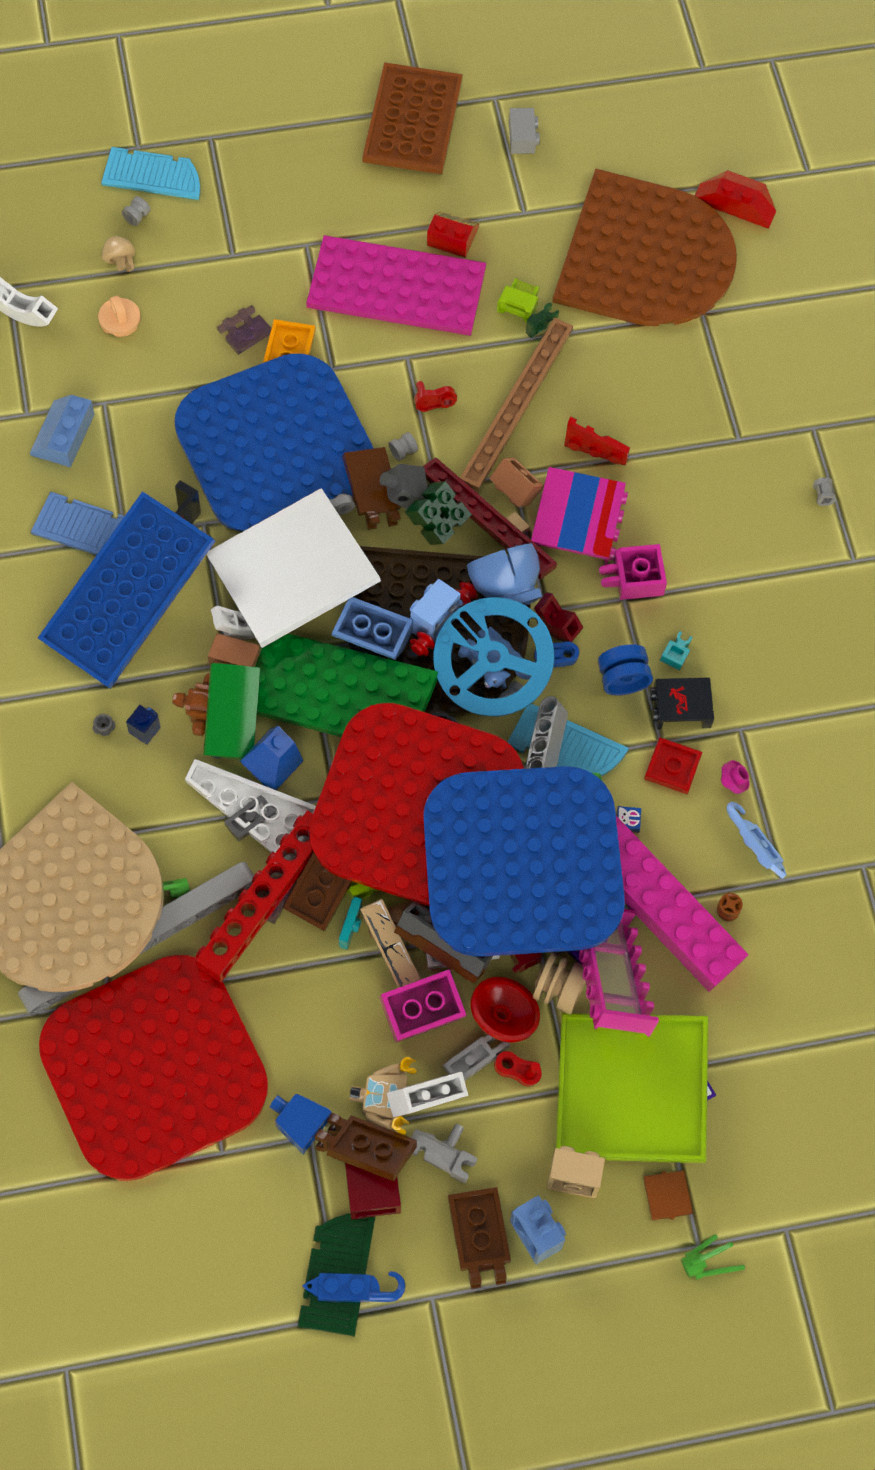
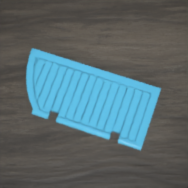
M111 147L101 182L102 185L199 200L200 182L191 159L179 157L177 162L173 161V156L137 150H134L132 155L128 154V149Z
M532 703L525 708L508 740V743L521 753H524L526 748L530 749L539 707ZM567 720L557 767H577L590 773H600L603 776L620 763L629 748Z

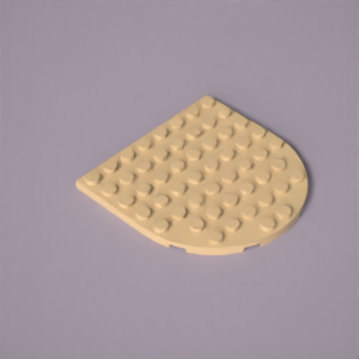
M73 782L0 849V972L20 985L24 984L37 988L40 991L67 992L93 986L94 982L102 980L107 976L112 977L135 960L153 936L152 932L157 920H160L163 908L164 891L162 876L150 849L132 830Z

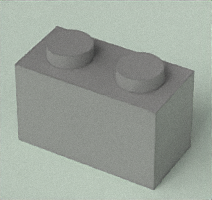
M510 108L509 134L511 154L535 153V147L539 145L540 136L539 132L535 130L538 129V116H534V108Z

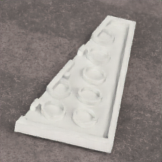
M194 759L185 778L187 784L228 818L255 800L256 806L252 810H247L246 814L248 812H257L265 818V822L252 828L249 831V835L271 853H276L280 847L279 843L286 833L290 834L293 830V824L299 815L303 816L307 810L314 813L316 808L313 804ZM262 795L268 804L263 806L262 803H258L257 797ZM271 805L276 814L267 818L264 815L268 812L266 807ZM239 817L235 819V822L243 828L251 824L249 821L245 823ZM300 836L298 838L301 842H306L310 839L308 836ZM287 854L284 858L286 860H293L296 856L294 854Z

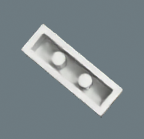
M462 1072L387 1092L393 1117L469 1096Z

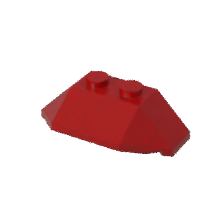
M729 170L700 183L694 195L713 209L768 229L776 214V209L766 184Z

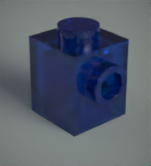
M139 705L126 721L129 734L145 744H148L161 728L158 713L152 708H145L142 705Z

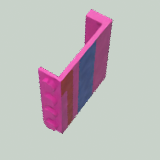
M549 467L531 540L539 547L545 546L602 558L605 561L604 565H608L609 560H614L616 548H613L612 544L613 541L618 542L620 529H616L617 523L622 524L624 510H620L621 504L626 505L628 492L624 491L626 483Z

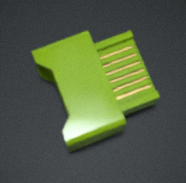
M515 278L511 287L505 286L497 302V312L501 314L509 312L522 317L524 322L530 323L538 306L537 295L539 293V286L535 287Z

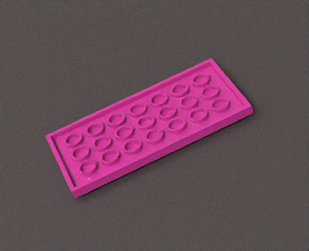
M324 235L306 305L307 308L471 336L486 263Z

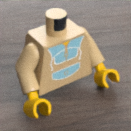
M405 1057L400 1063L375 1071L372 1075L367 1076L366 1088L351 1086L349 1101L363 1103V1115L366 1116L368 1122L405 1135L406 1131L401 1126L405 1123L409 1124V1121L403 1118L402 1115L393 1117L387 1092L407 1087L408 1075H405V1073L415 1074L417 1072L416 1069L409 1068L410 1064L416 1062V1060Z

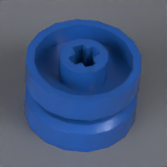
M636 644L621 645L607 650L598 657L599 670L603 675L602 683L607 694L628 695L639 692L652 683L653 675L648 665L647 651L643 646Z

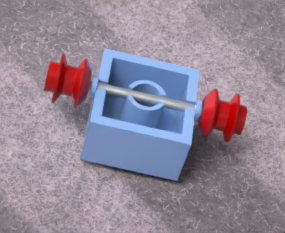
M438 579L434 584H430L426 588L424 596L420 600H416L410 608V619L413 620L412 633L418 638L417 640H410L411 649L419 656H427L429 654L428 647L432 649L435 647L438 634L448 618L459 609V606L470 603L471 598L477 599V590L473 584L461 582L459 584L460 590H454Z

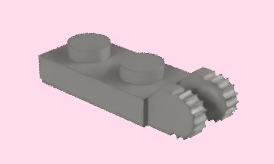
M490 1035L484 1038L481 1037L443 1065V1069L448 1075L462 1072L464 1081H466L495 1060L500 1053L510 1047V1043L502 1042L492 1050L488 1044L496 1039Z

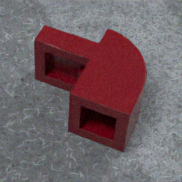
M546 592L534 607L550 635L557 640L573 642L584 628L575 612L564 610L560 607L553 593Z

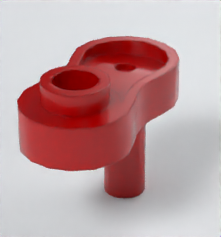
M423 381L416 383L418 393L414 397V402L419 411L427 412L436 408H449L457 402V394L451 386L426 390Z
M504 1051L494 1060V1069L497 1074L502 1077L512 1078L523 1086L532 1087L542 1077L539 1063L521 1059L513 1052ZM502 1062H507L509 1069L504 1068Z

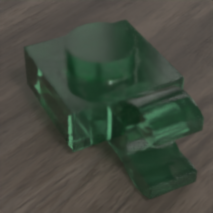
M551 303L546 304L542 311L528 318L526 334L530 338L547 328V324L553 321L554 317H559L558 310L553 313L549 312L552 309Z

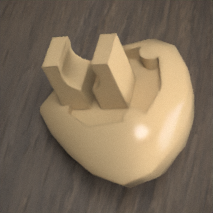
M113 236L106 240L101 258L109 264L116 263L118 271L126 268V271L130 272L134 269L132 258L136 251L129 240Z

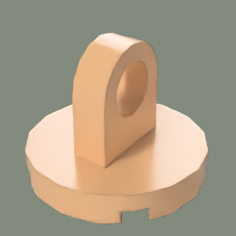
M118 295L111 297L109 301L104 303L98 314L100 327L105 333L113 334L115 337L132 334L141 322L138 306L133 301L120 298Z

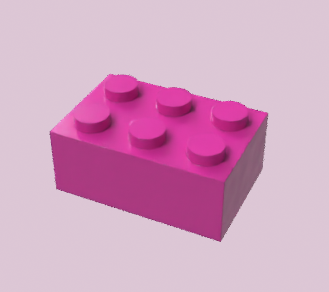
M450 969L388 991L379 997L395 1043L458 1021L466 1016Z

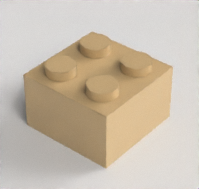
M561 1146L560 1149L555 1148L546 1189L596 1199L601 1185L605 1158L591 1151H586L585 1154L575 1152L574 1148Z

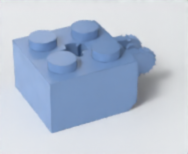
M539 1195L513 1210L510 1218V1223L536 1265L562 1250L565 1242L564 1236L566 1235L560 1222L555 1223L550 1215L553 1211L546 1200L542 1201Z

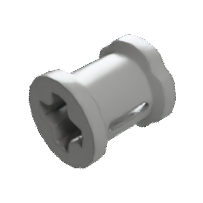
M829 477L819 478L813 483V488L817 491V504L819 506H828L836 501V495L833 494L831 487L833 482Z

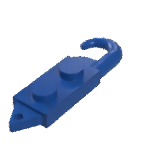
M390 1271L388 1275L394 1277L398 1282V1287L393 1292H380L378 1280L374 1276L365 1274L319 1273L318 1277L305 1283L302 1287L318 1297V1301L393 1302L402 1297L406 1285L405 1280L400 1274Z

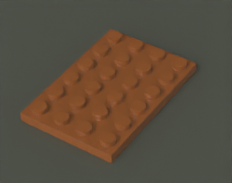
M384 62L362 162L442 175L463 74Z

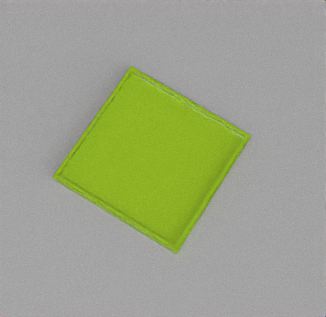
M562 1013L556 1148L560 1149L561 1146L574 1148L575 1152L583 1154L586 1151L596 1152L600 1154V1157L611 1161L706 1163L708 1016L650 1015L658 1017L659 1022L650 1037H648L646 1034L603 1027L594 1029L593 1018L590 1017V1014L572 1013L570 1015Z

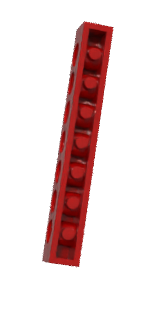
M307 810L303 816L299 815L293 824V830L290 834L286 833L282 837L279 849L276 853L272 852L266 860L267 865L262 871L258 870L252 879L253 884L248 890L244 889L235 908L231 907L224 916V923L221 927L217 926L210 935L211 940L206 947L203 945L198 950L195 957L197 958V968L222 983L302 874L312 856L313 849L311 848L310 839L306 842L298 840L300 836H308L310 838L309 829L313 813ZM287 854H294L296 856L293 860H286L284 857ZM275 872L282 874V877L279 879H273L270 876ZM260 891H266L269 893L268 896L264 898H260L257 896V893ZM246 910L255 911L250 917L243 915V912ZM234 928L241 930L236 936L230 935L229 931ZM220 947L227 949L222 955L214 953Z

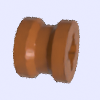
M735 893L724 894L717 905L718 916L725 921H733L738 918L743 907L742 899Z

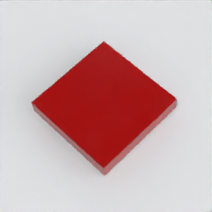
M659 737L644 779L688 795L703 752Z

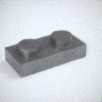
M262 795L257 797L258 803H262L263 806L268 804ZM255 800L224 821V825L238 842L248 836L249 831L256 825L265 822V818L257 812L246 813L247 810H252L256 806ZM271 805L266 807L268 812L264 815L267 818L276 814ZM239 817L245 823L249 821L251 824L243 828L235 822V819Z

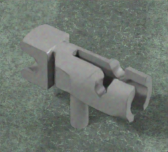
M459 1124L454 1125L448 1139L443 1140V1142L436 1139L435 1135L417 1129L411 1137L417 1140V1148L413 1155L417 1156L419 1151L424 1150V1161L449 1173L450 1177L462 1183L467 1182L469 1175L461 1169V1166L469 1165L473 1167L477 1162L475 1156L454 1148L464 1130Z

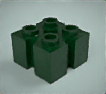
M446 481L432 483L421 494L424 499L415 500L405 511L414 525H421L423 527L420 532L430 545L444 544L455 533L452 527H460L472 515L461 501H454L453 497L456 494Z

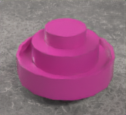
M735 760L723 764L721 777L723 786L735 794L748 790L750 781L746 768Z

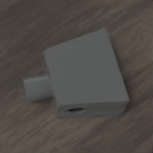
M398 464L389 471L382 473L380 484L387 486L388 499L405 509H408L415 500H423L424 497L421 494L427 489L425 468L422 466Z

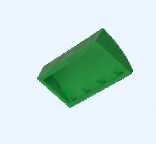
M220 663L210 664L203 755L241 760L253 748L255 744L260 668Z

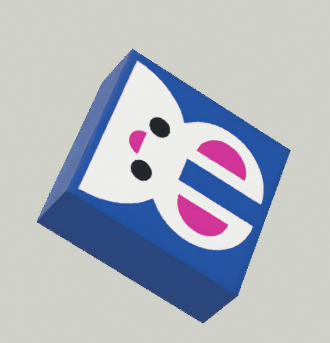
M618 806L617 817L632 832L639 833L641 808Z

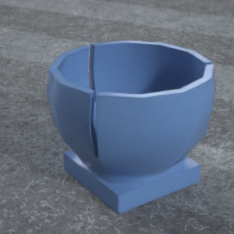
M532 543L508 548L509 555L506 554L505 550L467 564L468 574L475 589L486 598H507L523 605H528L542 597L540 589H535L540 565L538 554Z

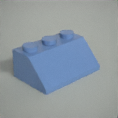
M74 395L54 400L30 451V455L71 467L95 415L92 400Z
M352 597L348 599L333 629L332 636L395 660L404 651L412 634L413 620Z

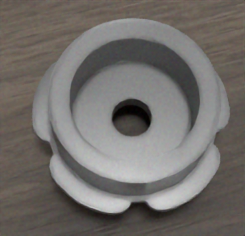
M100 714L93 721V731L96 734H101V736H107L115 729V722L107 714Z

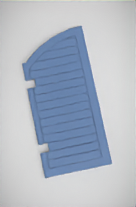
M50 492L31 530V534L97 555L124 518V515L119 514L117 519L112 518V511L75 499L69 504L66 503L68 497Z

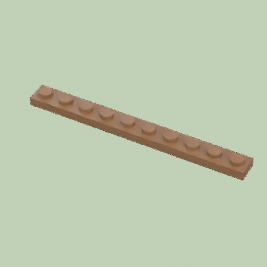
M554 317L460 477L472 489L478 492L573 331V325Z

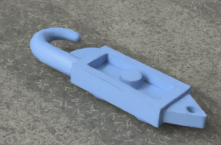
M736 802L728 803L726 807L727 813L740 830L739 833L743 837L744 843L754 851L758 862L762 866L766 867V869H771L783 879L787 874L782 864L784 861L757 824L742 819L736 809L741 814H745L746 811Z

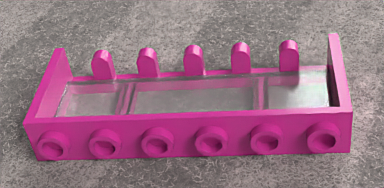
M624 909L619 927L608 940L596 947L580 950L579 960L583 966L582 976L587 987L586 997L590 1003V1017L593 1018L594 1029L603 1027L644 1033L650 1037L659 1019L658 1017L650 1016L654 1009V1002L644 1001L650 990V984L640 982L646 971V965L636 964L642 953V947L632 945L638 935V929L629 927L636 913L635 910Z

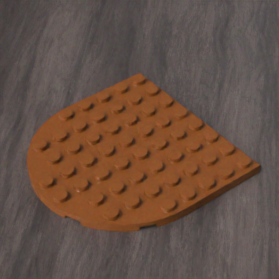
M595 168L552 302L645 326H659V324L668 323L677 325L691 321L714 308L715 304L725 296L730 288L737 262L734 238L722 217L711 206L694 195L675 188Z

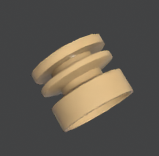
M552 952L550 957L543 963L537 976L533 999L539 1001L545 991L547 992L545 1004H548L556 996L558 997L556 1009L571 1015L586 983L582 976L583 966L581 963L575 962L570 971L565 969L567 957L562 958L559 966L555 965L558 954Z

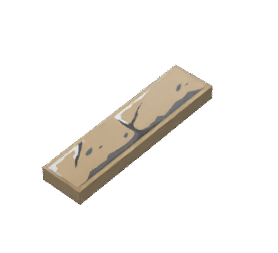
M380 899L361 908L362 916L397 988L421 980L401 937L394 933L396 927L383 900Z

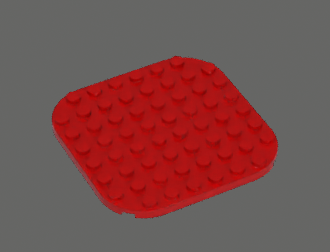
M381 703L369 706L357 713L349 721L343 732L310 822L309 836L311 848L319 863L330 873L338 877L429 906L424 808L430 793L439 783L450 776L465 772L524 769L522 761L516 750L508 742L491 733L400 704Z
M171 955L163 957L71 999L59 1006L48 1017L42 1028L39 1039V1053L43 1066L85 1159L93 1169L103 1176L105 1175L120 1181H132L147 1177L246 1129L262 1112L268 1095V1079L264 1065L223 981L220 983L197 968V958L193 956Z

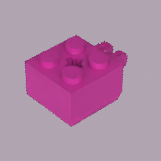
M660 544L619 548L615 550L614 564L603 565L599 568L601 575L616 574V576L603 578L601 585L607 588L618 587L620 600L664 596L667 580Z

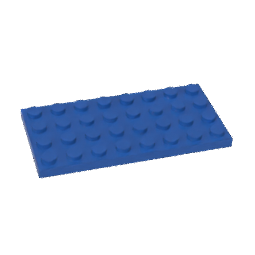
M142 491L38 636V639L111 689L215 543V540Z

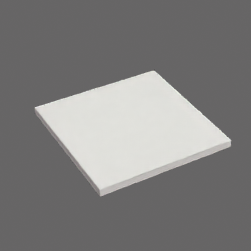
M322 488L216 546L206 554L262 648L381 581L379 575Z

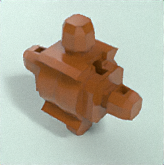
M210 673L205 675L203 684L196 683L195 689L190 688L188 695L186 693H174L172 703L177 707L183 708L185 706L186 715L191 717L190 721L193 723V734L197 736L205 734Z

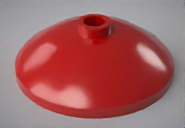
M492 977L479 983L472 993L470 1001L472 1015L480 1028L491 1037L513 1043L528 1039L536 1031L540 1022L539 1006L536 999H533L531 992L520 983L509 978Z

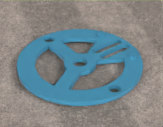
M483 598L459 608L444 623L434 647V668L438 672L437 678L444 692L461 708L481 716H505L529 706L546 688L554 667V646L544 622L527 606L507 598ZM461 612H467L486 633L484 638H479L460 617ZM484 616H505L522 624L535 642L537 651L536 663L510 655L504 644L491 641ZM531 618L538 620V625L534 628L528 626V620ZM453 619H458L477 640L475 646H471L452 626L451 622ZM454 643L479 652V661L458 679L453 672L451 663ZM498 651L501 655L500 660L496 663L489 662L487 659L488 653ZM504 668L531 676L523 688L504 698H483L467 690L487 672H499ZM453 686L460 688V693L456 696L450 694V688Z

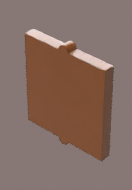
M684 1170L670 1173L662 1171L661 1174L643 1177L652 1221L666 1218L674 1220L675 1217L693 1214Z

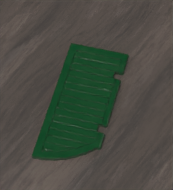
M349 1213L316 1226L313 1241L320 1242L321 1244L320 1249H311L305 1283L318 1277L319 1273L366 1275L375 1217L351 1219ZM304 1289L303 1298L310 1299V1305H301L297 1327L355 1337L361 1302L318 1301V1297Z

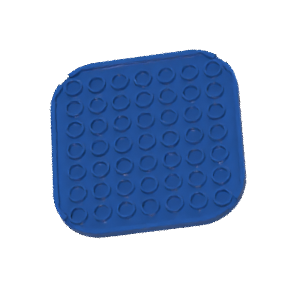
M307 354L280 356L201 386L190 392L181 401L175 414V431L178 441L214 515L228 529L240 532L251 528L321 488L329 500L334 499L339 494H347L353 497L342 456L346 452L374 449L335 372L324 361Z
M570 766L465 772L443 780L430 793L424 808L430 917L433 928L439 938L451 946L453 950L469 956L586 950L604 943L619 927L624 913L625 897L615 805L609 789L597 776L584 769Z

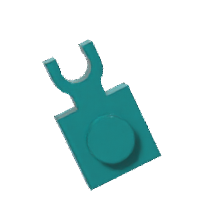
M679 631L675 642L669 641L659 660L679 671L690 652L688 646L693 638L690 636L687 641L680 638L682 635L681 631Z

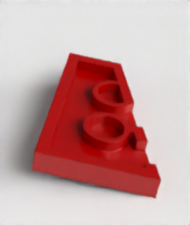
M570 416L567 423L564 446L569 447L573 451H581L592 457H600L614 464L626 466L630 447L608 435L601 437L594 432V428L589 425L584 428L576 423L577 419Z

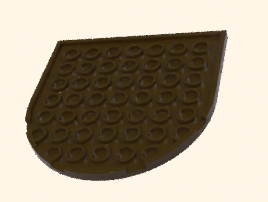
M360 546L381 581L366 589L363 597L357 595L353 597L410 619L412 604L416 600H420L424 596L426 588L430 584H434L438 579L454 590H460L459 584L461 582L473 584L468 574L467 564L484 556ZM477 591V599L471 598L470 600L473 602L486 597ZM461 612L460 617L477 635L478 631L482 628L467 612ZM500 615L484 616L487 629L492 627L503 639L509 641L513 649L525 659L529 635L528 630L522 624L509 617ZM458 619L451 623L465 640L471 639L477 644V640ZM413 633L404 651L395 660L349 642V649L435 671L434 648L428 647L429 654L427 656H419L411 649L410 640H417L418 638ZM454 643L451 663L453 672L458 679L473 664L467 657H459L458 652L461 645ZM504 668L503 670L510 673V676L505 680L507 688L485 687L483 675L467 690L479 697L497 699L502 692L508 689V686L516 679L517 675L515 671ZM437 680L425 713H446L452 717L471 713L454 703L444 692ZM458 686L450 688L451 695L456 696L460 693Z

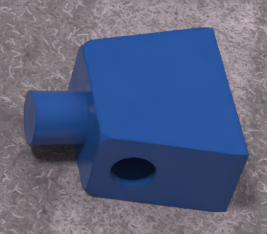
M295 1094L289 1103L278 1095L270 1104V1108L279 1114L275 1120L277 1129L303 1155L315 1141V1135L319 1129L323 1130L327 1125V1119L332 1113L328 1108L299 1094Z

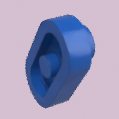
M572 642L553 643V668L570 666L577 662L579 648L576 644ZM535 650V653H534V661H535V663H536V661H537V651H536V650ZM564 654H570L571 657L566 658Z

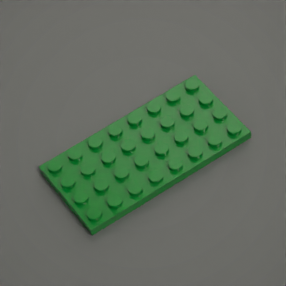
M287 633L264 646L255 667L260 668L257 715L342 737L349 721L361 710L375 704L395 703L425 712L438 680V672Z

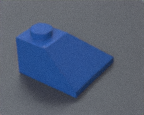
M279 726L269 729L240 760L264 786L277 790L304 761L295 742Z

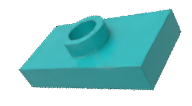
M354 897L351 901L339 936L340 948L348 950L353 933H358L362 921L359 918L360 909L362 908L361 898Z

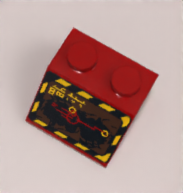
M444 212L434 214L427 230V246L466 258L479 228V223Z

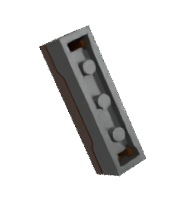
M415 901L404 910L394 931L405 941L415 945L424 953L429 954L444 966L449 967L474 984L485 973L493 957L469 956L453 950L435 932L431 922L430 910Z

